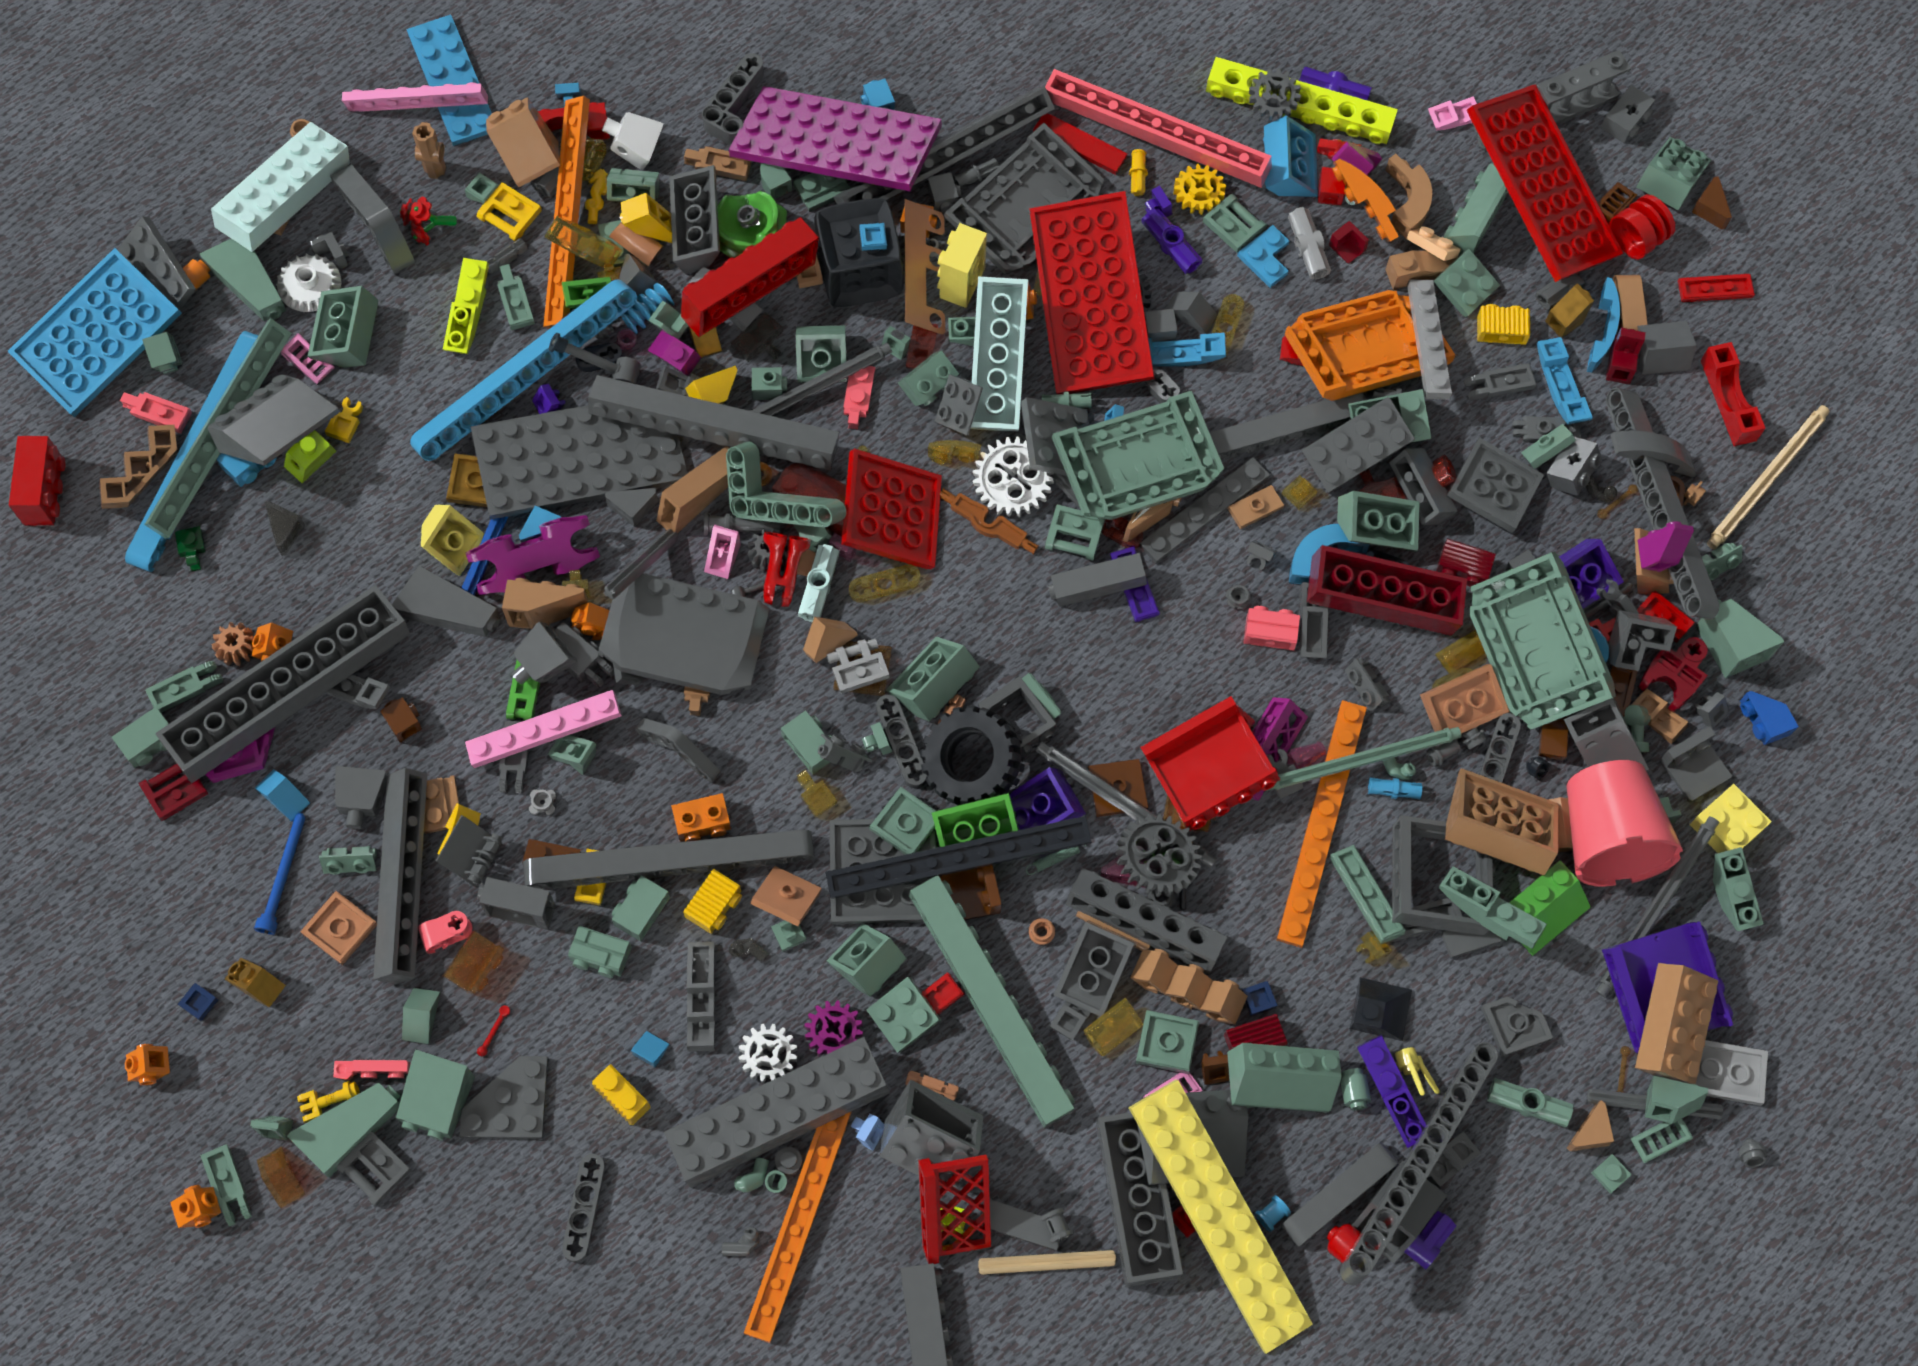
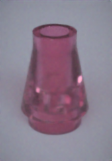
M1318 741L1314 744L1293 748L1287 754V764H1294L1296 770L1311 766L1318 759L1326 755L1325 747Z

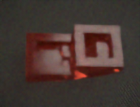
M931 323L933 327L938 328V324ZM913 325L906 368L915 369L934 353L936 332Z

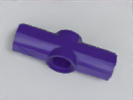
M1305 66L1299 79L1301 82L1367 101L1372 87L1348 80L1347 76L1341 72L1331 71L1327 74Z
M1153 208L1146 213L1141 223L1159 242L1161 250L1165 254L1170 255L1185 274L1195 271L1202 264L1203 259L1185 240L1182 229L1173 225L1159 208Z

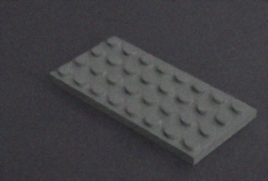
M588 405L471 426L490 520L532 512L534 506L545 510L606 498L605 492L670 486L687 474L678 434H671L666 431L589 414Z

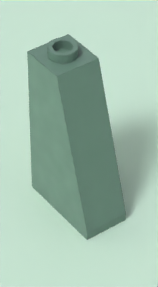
M229 239L199 253L203 262L209 267L210 272L263 321L277 319L286 311L279 294L255 251L251 252L233 239Z
M377 1083L291 1131L287 1137L330 1178L337 1171L338 1164L371 1131L375 1133L398 1111L400 1103L397 1100L401 1096L390 1085L384 1088L380 1083Z

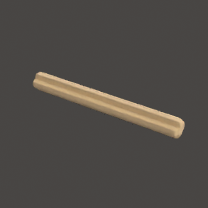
M1106 1250L981 1258L978 1261L980 1274L1109 1267L1116 1264L1115 1251Z

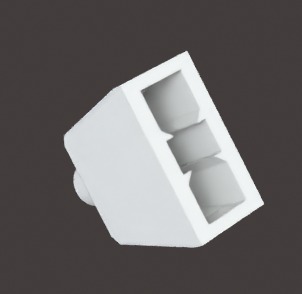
M628 112L620 123L607 118L602 131L614 136L610 147L613 152L635 167L643 170L650 161L663 123Z

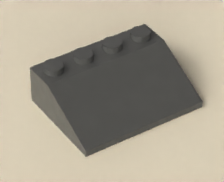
M279 375L266 387L256 390L253 396L237 403L234 409L218 416L215 422L207 428L218 452L265 466L340 413L335 405L301 380L286 375Z
M1231 1090L1187 1092V1097L1232 1178L1245 1177L1248 1130L1247 1107L1232 1105ZM1138 1126L1148 1184L1170 1183Z

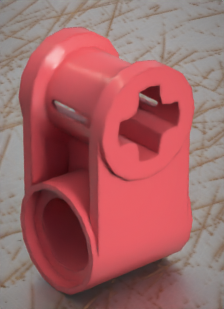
M452 911L418 926L421 940L428 954L435 953V950L442 947L445 949L449 945L468 938L473 929L472 923L461 911ZM460 921V929L456 930V922Z

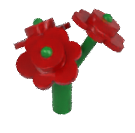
M420 197L414 203L413 199L410 198L406 204L402 205L400 218L404 221L403 226H407L409 221L412 220L411 234L418 243L422 242L428 246L430 238L426 232L436 225H456V216L431 214L429 210H431L432 204L428 202L427 198ZM423 221H431L424 228L420 225Z

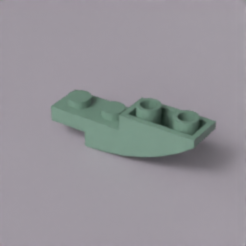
M1452 866L1439 886V889L1462 911L1506 941L1510 936L1533 949L1547 925L1499 898V891Z

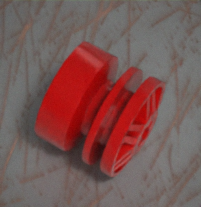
M1648 194L1638 198L1637 201L1630 204L1629 208L1623 209L1612 217L1609 222V226L1620 248L1630 258L1637 260L1645 257L1656 246L1671 238L1676 231L1675 221L1668 207L1657 197Z

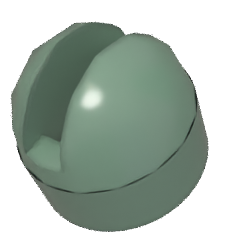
M780 1170L769 1172L765 1178L766 1188L773 1193L783 1191L787 1185V1177ZM779 1174L781 1177L777 1188L772 1187L775 1175Z

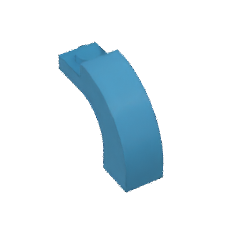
M1339 524L1320 527L1309 533L1297 547L1290 567L1289 583H1309L1312 556L1322 545L1366 554L1369 544L1350 542Z

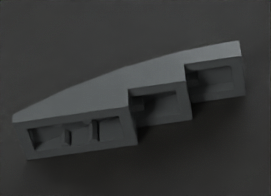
M688 942L686 986L687 1051H715V942Z

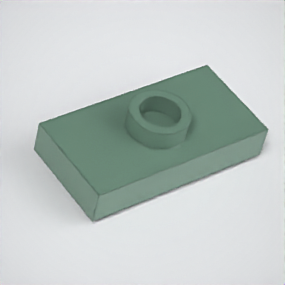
M1561 424L1547 435L1540 437L1537 442L1521 453L1526 461L1536 469L1574 443L1576 439Z

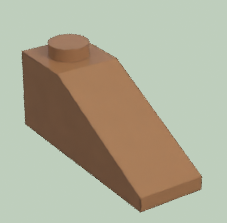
M1409 251L1390 256L1385 270L1391 286L1395 290L1407 287L1409 279L1435 280L1457 258L1443 261L1428 251Z

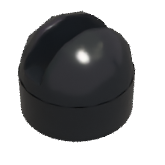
M1532 757L1530 759L1531 762L1526 763V770L1532 777L1539 780L1547 774L1549 762L1541 757Z

